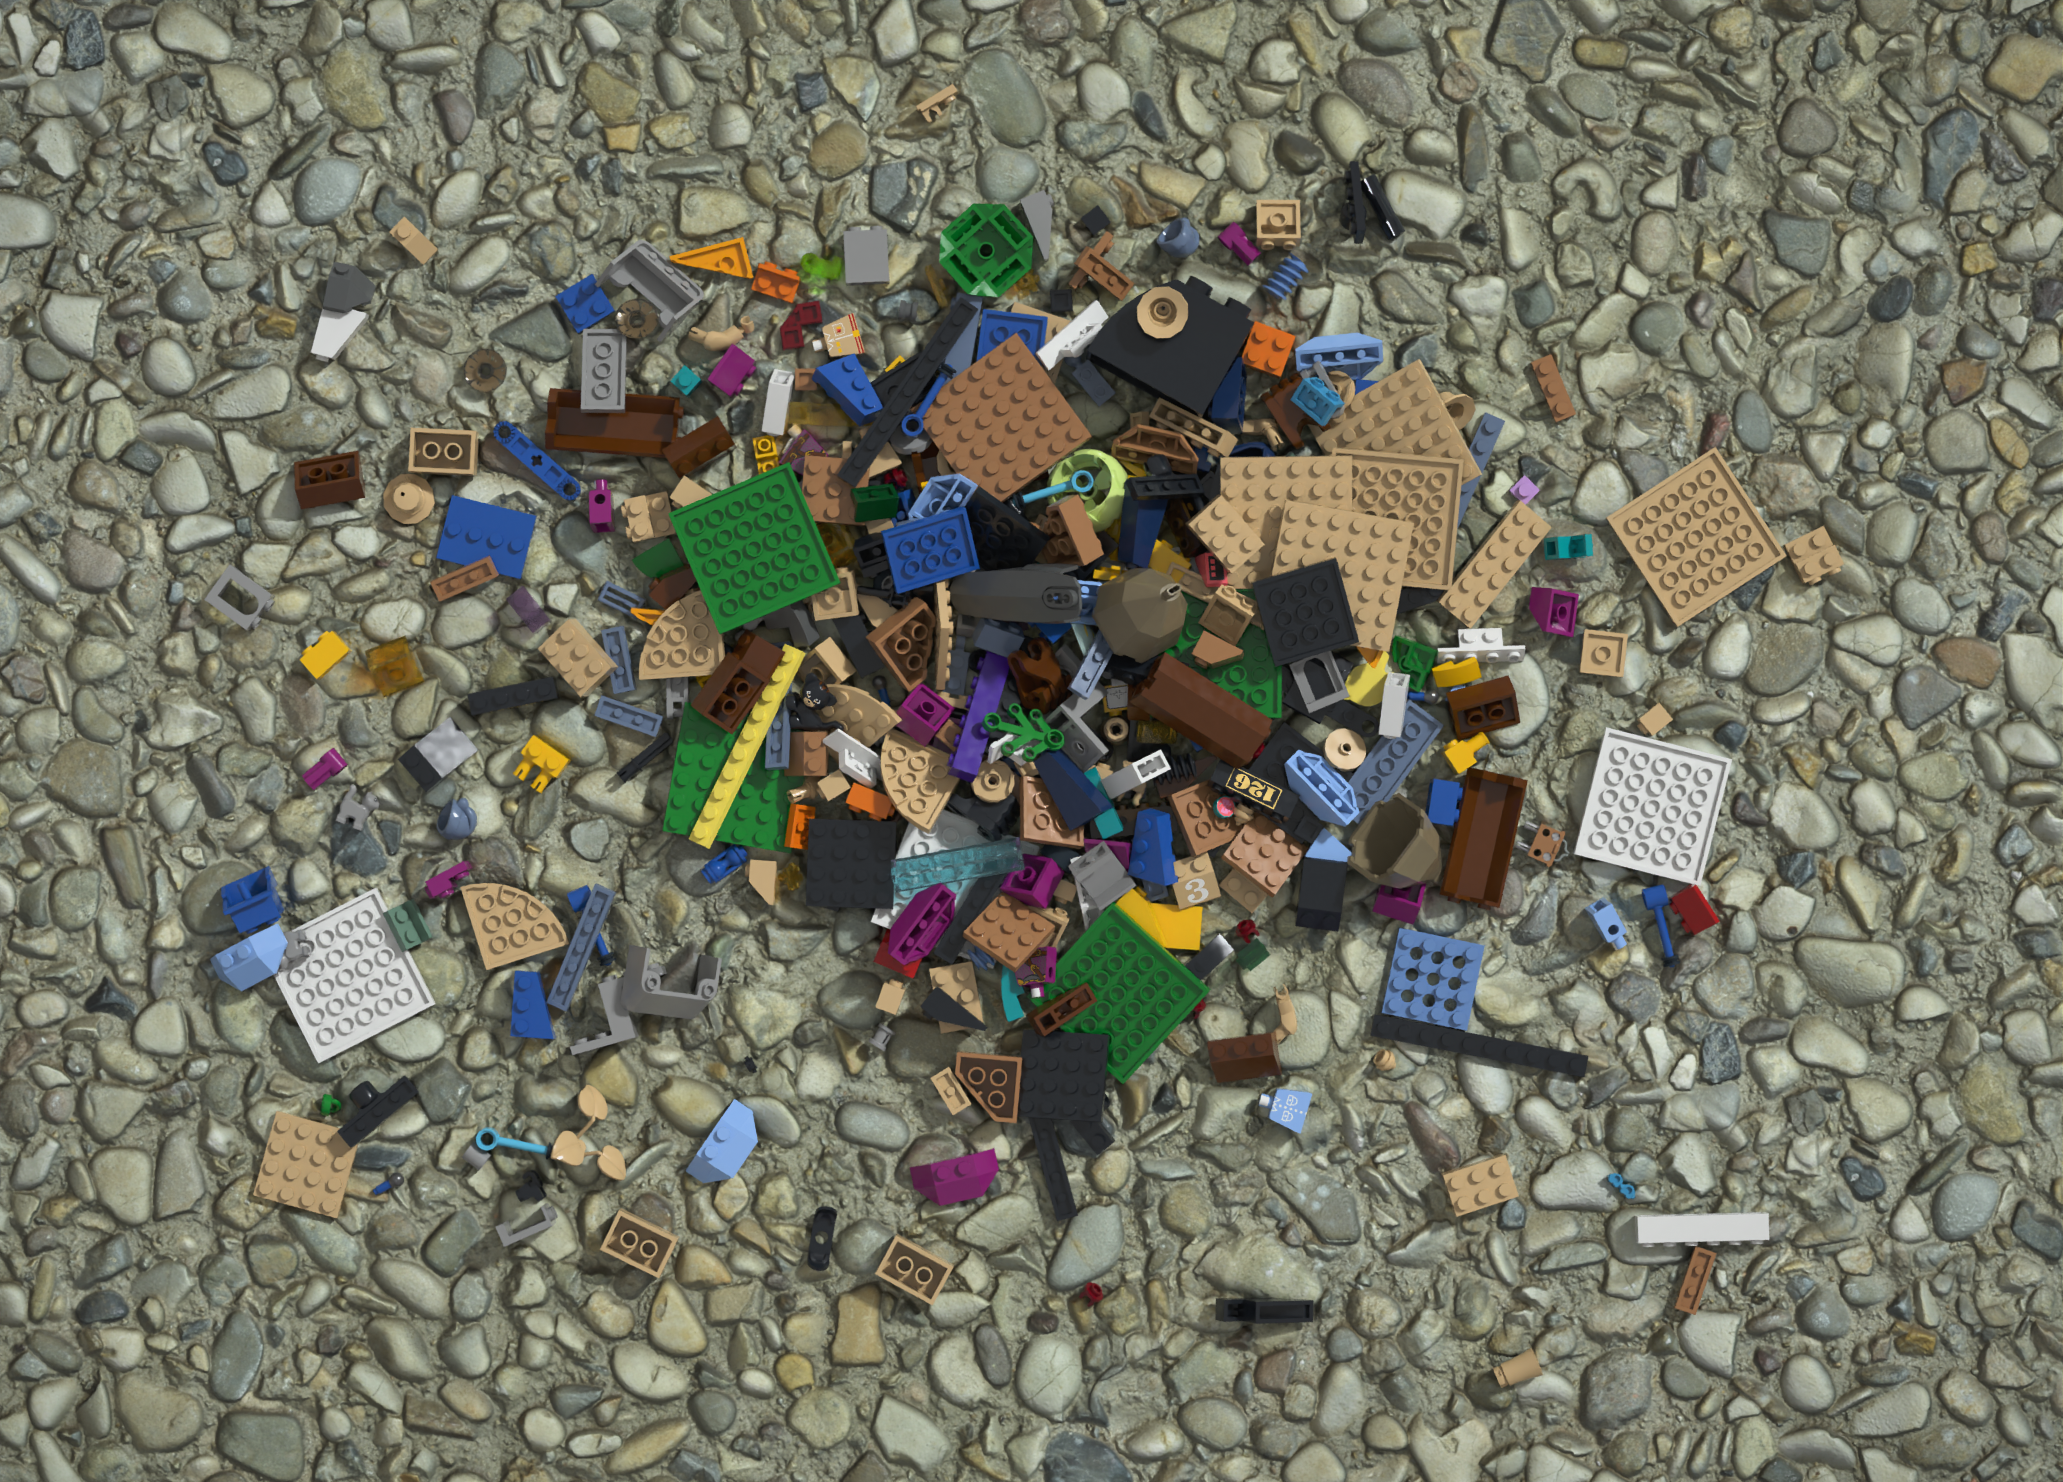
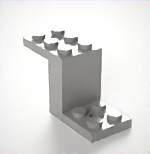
M1065 644L1055 653V656L1059 662L1061 674L1067 675L1064 672L1065 669L1073 679L1081 661ZM1099 681L1089 699L1084 700L1072 692V696L1045 719L1051 730L1057 729L1062 732L1065 742L1061 749L1083 774L1109 751L1081 720L1109 693ZM1078 743L1083 746L1084 750L1079 747Z
M659 963L648 965V971H654L659 976L667 974L665 965L660 967ZM617 975L602 978L603 983L598 984L612 1034H610V1031L595 1035L596 1039L589 1040V1037L575 1040V1045L570 1046L572 1055L639 1036L633 1012L625 1010L621 1005L624 977L617 978Z

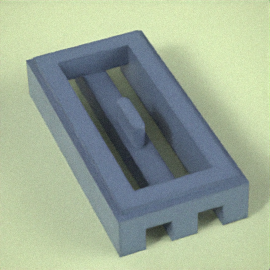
M606 581L598 598V601L635 619L637 617L630 611L604 599V596L608 595L634 608H642L646 602L645 599L609 581ZM611 587L639 601V605L607 591L608 588Z

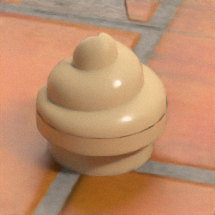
M1242 803L1234 807L1233 812L1236 825L1239 826L1253 819L1254 811L1250 809V806Z
M1381 1049L1377 1052L1373 1060L1376 1068L1381 1071L1396 1068L1395 1057L1390 1050Z

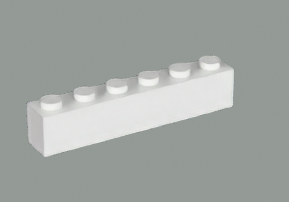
M1766 1212L1635 1215V1240L1637 1243H1641V1247H1654V1243H1663V1246H1676V1242H1685V1246H1697L1698 1242L1707 1241V1245H1720V1241H1728L1729 1245H1740L1744 1240H1750V1244H1764L1763 1240H1769V1214Z

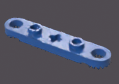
M502 421L496 424L493 433L497 441L562 498L572 501L579 497L581 493L580 484L511 423ZM507 426L510 428L511 434L508 438H501L499 436V429L501 427ZM533 456H542L541 466L532 465L534 462L532 460ZM569 483L574 484L576 487L575 494L567 496L564 493V487Z

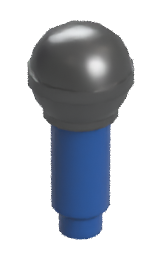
M875 676L872 680V685L878 690L881 702L883 701L890 707V699L886 690L887 680L884 676Z
M1435 690L1425 692L1410 691L1407 695L1409 700L1424 701L1430 705L1435 704L1439 698Z
M394 1172L387 1181L373 1189L374 1194H381L392 1187L402 1186L404 1183L403 1175L399 1172Z

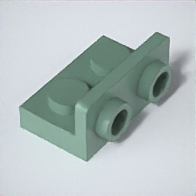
M414 899L383 913L402 952L432 938L429 927L425 923Z

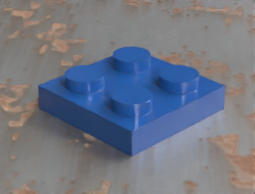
M593 274L555 296L578 334L583 332V329H588L615 312L601 287L595 285L597 280Z

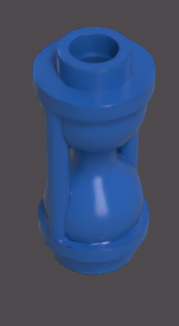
M733 844L704 865L705 868L700 871L710 884L717 883L747 862L745 857L748 854L742 845L737 847L736 844Z

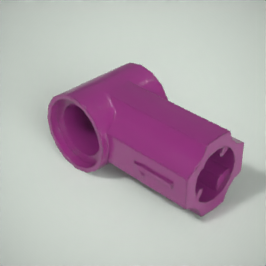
M1232 222L1217 236L1220 242L1227 249L1232 250L1247 266L1261 254L1235 222Z
M332 748L319 759L316 765L305 772L302 777L315 790L331 776L334 777L340 773L348 764L336 749Z

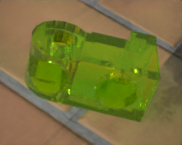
M807 253L802 256L801 266L805 272L835 281L839 280L844 262L843 258L834 256L833 261L818 258L813 253Z

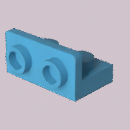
M1317 377L1304 378L1290 399L1321 426H1325L1335 410L1343 407L1345 404L1340 399L1338 393L1325 387L1324 382Z

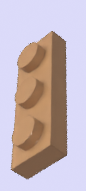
M1106 231L1093 250L1100 256L1103 252L1107 254L1114 245L1112 242L1114 236ZM1079 268L1068 283V286L1074 291L1078 287L1082 289L1089 278Z
M1088 246L1085 247L1074 263L1121 301L1135 284Z
M1550 354L1531 362L1530 364L1555 423L1576 415L1552 355Z
M489 555L438 577L430 583L440 602L496 578L499 573Z
M1694 1246L1674 1308L1696 1315L1717 1253Z

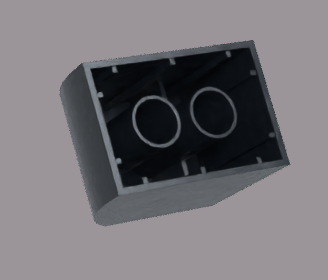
M1190 276L1186 284L1179 280H1172L1156 286L1171 287L1180 292L1188 303V319L1182 331L1171 338H1155L1143 331L1137 320V306L1143 295L1148 292L1146 291L1125 304L1107 321L1089 346L1086 360L1156 399L1161 398L1202 418L1251 332L1254 322L1248 319L1251 312L1248 306L1231 297H1228L1224 305L1209 298L1213 290L1210 285L1196 277Z

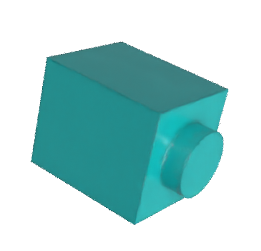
M684 365L670 382L689 398L702 383V380Z

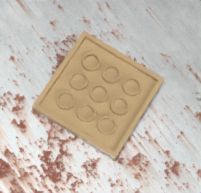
M276 1111L253 1195L338 1218L359 1143L351 1149L337 1133L340 1129L339 1127Z

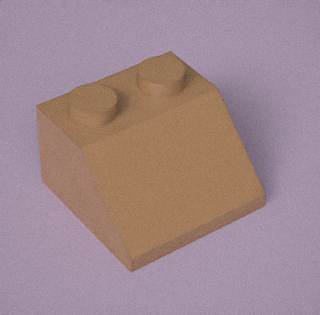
M1203 631L1192 652V657L1197 666L1203 669H1207V667L1214 669L1242 660L1244 653L1243 650Z
M790 732L789 769H784V776H828L829 746L823 743V739L829 733Z

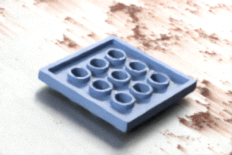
M1399 928L1381 1013L1467 1031L1485 945ZM1413 947H1419L1422 950L1421 958L1417 960L1411 958L1410 951ZM1436 951L1443 954V961L1440 964H1435L1431 960L1432 954ZM1456 956L1464 958L1465 964L1462 968L1457 969L1453 966L1452 962ZM1410 968L1416 969L1418 973L1414 981H1409L1405 975L1406 971ZM1430 973H1436L1439 976V982L1436 985L1428 984L1427 976ZM1452 977H1457L1460 980V987L1456 990H1452L1448 986V981ZM1404 990L1412 991L1413 999L1410 1002L1402 1000L1401 993ZM1426 994L1433 995L1435 999L1434 1004L1430 1007L1425 1006L1422 1002ZM1449 998L1456 1002V1007L1452 1011H1447L1444 1008V1002Z

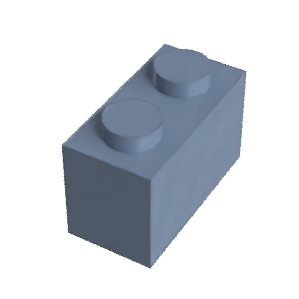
M980 618L972 634L974 646L1008 657L1011 652L1019 650L1024 640L1022 628L1015 623Z

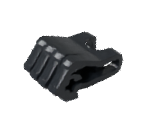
M988 780L990 785H995V783ZM968 782L970 784L971 797L964 799L952 793L946 805L957 815L979 825L977 833L986 840L998 844L1003 838L1002 835L1006 836L1009 833V826L1013 827L1016 824L1017 819L1015 817L1018 818L1020 816V805L1012 794L998 803L985 802L974 794L971 782Z

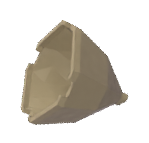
M1134 568L1097 588L1096 595L1098 597L1096 606L1093 608L1092 617L1114 654L1135 658L1136 662L1142 664L1177 644L1184 626L1188 604L1181 593V585L1176 583L1172 576L1151 568Z
M1400 793L1393 795V800L1388 802L1382 800L1375 802L1349 837L1352 856L1347 857V864L1371 882L1402 889L1430 882L1436 885L1444 876L1445 870L1442 868L1438 833L1425 811Z

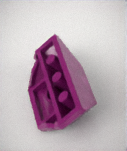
M942 883L916 893L890 929L888 954L903 965L927 956L953 921L956 894Z
M994 1148L909 1167L914 1189L939 1206L982 1197L999 1171Z

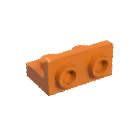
M766 261L764 264L759 263L751 290L793 304L801 278L797 276L798 272L785 268V271L776 269L777 265Z
M791 803L784 847L808 850L809 818L815 819L816 807Z

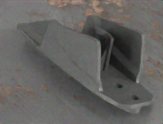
M1027 564L1024 567L964 573L955 576L949 590L950 599L959 614L974 617L1047 624L1080 621L1081 616L1079 615L1082 610L1081 586L1076 577L1063 574L1064 572L1078 569V564Z

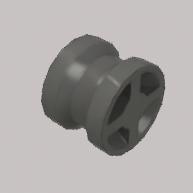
M901 300L898 322L908 320L916 324L918 302L907 303L905 300Z

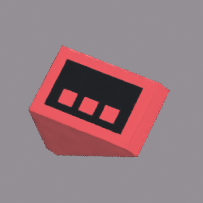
M1203 553L1195 557L1196 565L1206 587L1227 586V571L1211 553Z

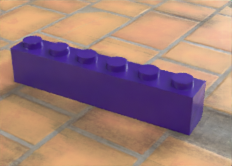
M987 651L985 656L980 657L976 666V669L979 670L978 676H974L970 688L973 689L971 696L968 695L964 708H967L966 715L962 714L958 725L961 728L960 735L956 734L952 746L956 748L954 754L950 753L946 766L950 767L948 775L973 783L978 774L990 732L983 728L982 721L986 714L996 713L1010 668L1007 658Z

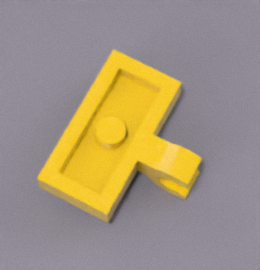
M1112 565L1111 568L1100 566V570L1094 569L1093 578L1108 582L1127 572V570H1122L1120 574L1121 567Z

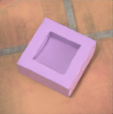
M1525 475L1509 490L1517 500H1521L1525 505L1540 491Z

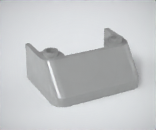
M638 240L612 260L595 284L599 287L608 279L617 287L624 288L631 284L662 311L658 316V321L664 330L657 338L659 342L675 331L704 297V293L698 285L655 247L644 240Z
M629 945L621 995V1005L625 1010L694 1019L715 997L722 958L701 954L695 995L660 990V976L654 971L647 970L650 949Z

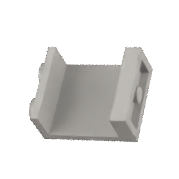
M871 226L870 230H861V227H849L848 231H843L846 286L890 284L887 229H883V226Z
M1104 841L1068 866L1076 880L1089 893L1100 911L1136 886L1131 876L1128 875V872Z

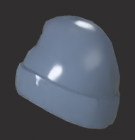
M1186 217L1171 222L1157 238V244L1161 249L1176 258L1191 256L1197 250L1200 243L1197 230L1190 226V221Z
M460 798L458 801L455 799L449 800L437 820L438 832L448 840L464 839L472 834L477 826V815L469 807V802L465 798Z

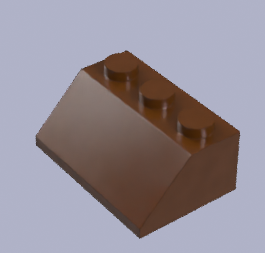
M717 416L662 449L681 480L683 476L688 478L736 449L737 446Z
M359 451L294 462L295 492L301 509L365 498V483Z
M746 629L740 636L731 654L770 680L786 652Z
M728 652L691 706L703 716L730 734H733L770 681Z
M1509 675L1446 693L1457 740L1476 736L1479 732L1487 733L1520 723L1516 692Z
M1276 1031L1207 1041L1210 1064L1217 1083L1282 1075Z

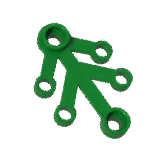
M1016 703L1009 706L1007 714L1010 718H1015L1020 726L1002 722L1000 716L993 712L986 714L982 721L983 728L988 732L999 730L1020 736L1011 742L1003 744L1001 753L1006 757L1012 756L1016 749L1026 743L1037 740L1041 743L1033 748L1027 747L1022 753L1024 761L1032 762L1036 755L1047 749L1052 751L1060 750L1065 742L1062 732L1057 729L1051 730L1042 717L1040 710H1031L1027 720L1022 713L1020 705ZM1032 714L1037 715L1038 719H1035ZM1030 723L1037 724L1042 732L1035 731ZM1005 747H1009L1011 751H1007ZM1026 752L1031 753L1032 757L1027 756Z

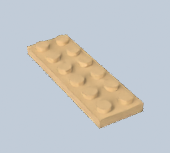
M1517 500L1454 578L1452 590H1445L1437 602L1466 627L1471 629L1552 527L1521 500Z

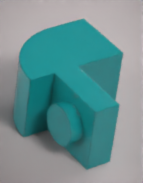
M1592 534L1544 538L1545 560L1577 559L1593 556Z

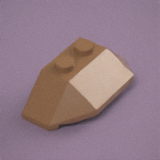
M1138 424L1113 440L1111 451L1113 458L1143 464L1147 462L1149 457L1163 454L1168 458L1172 471L1185 474L1197 473L1199 458L1181 433Z

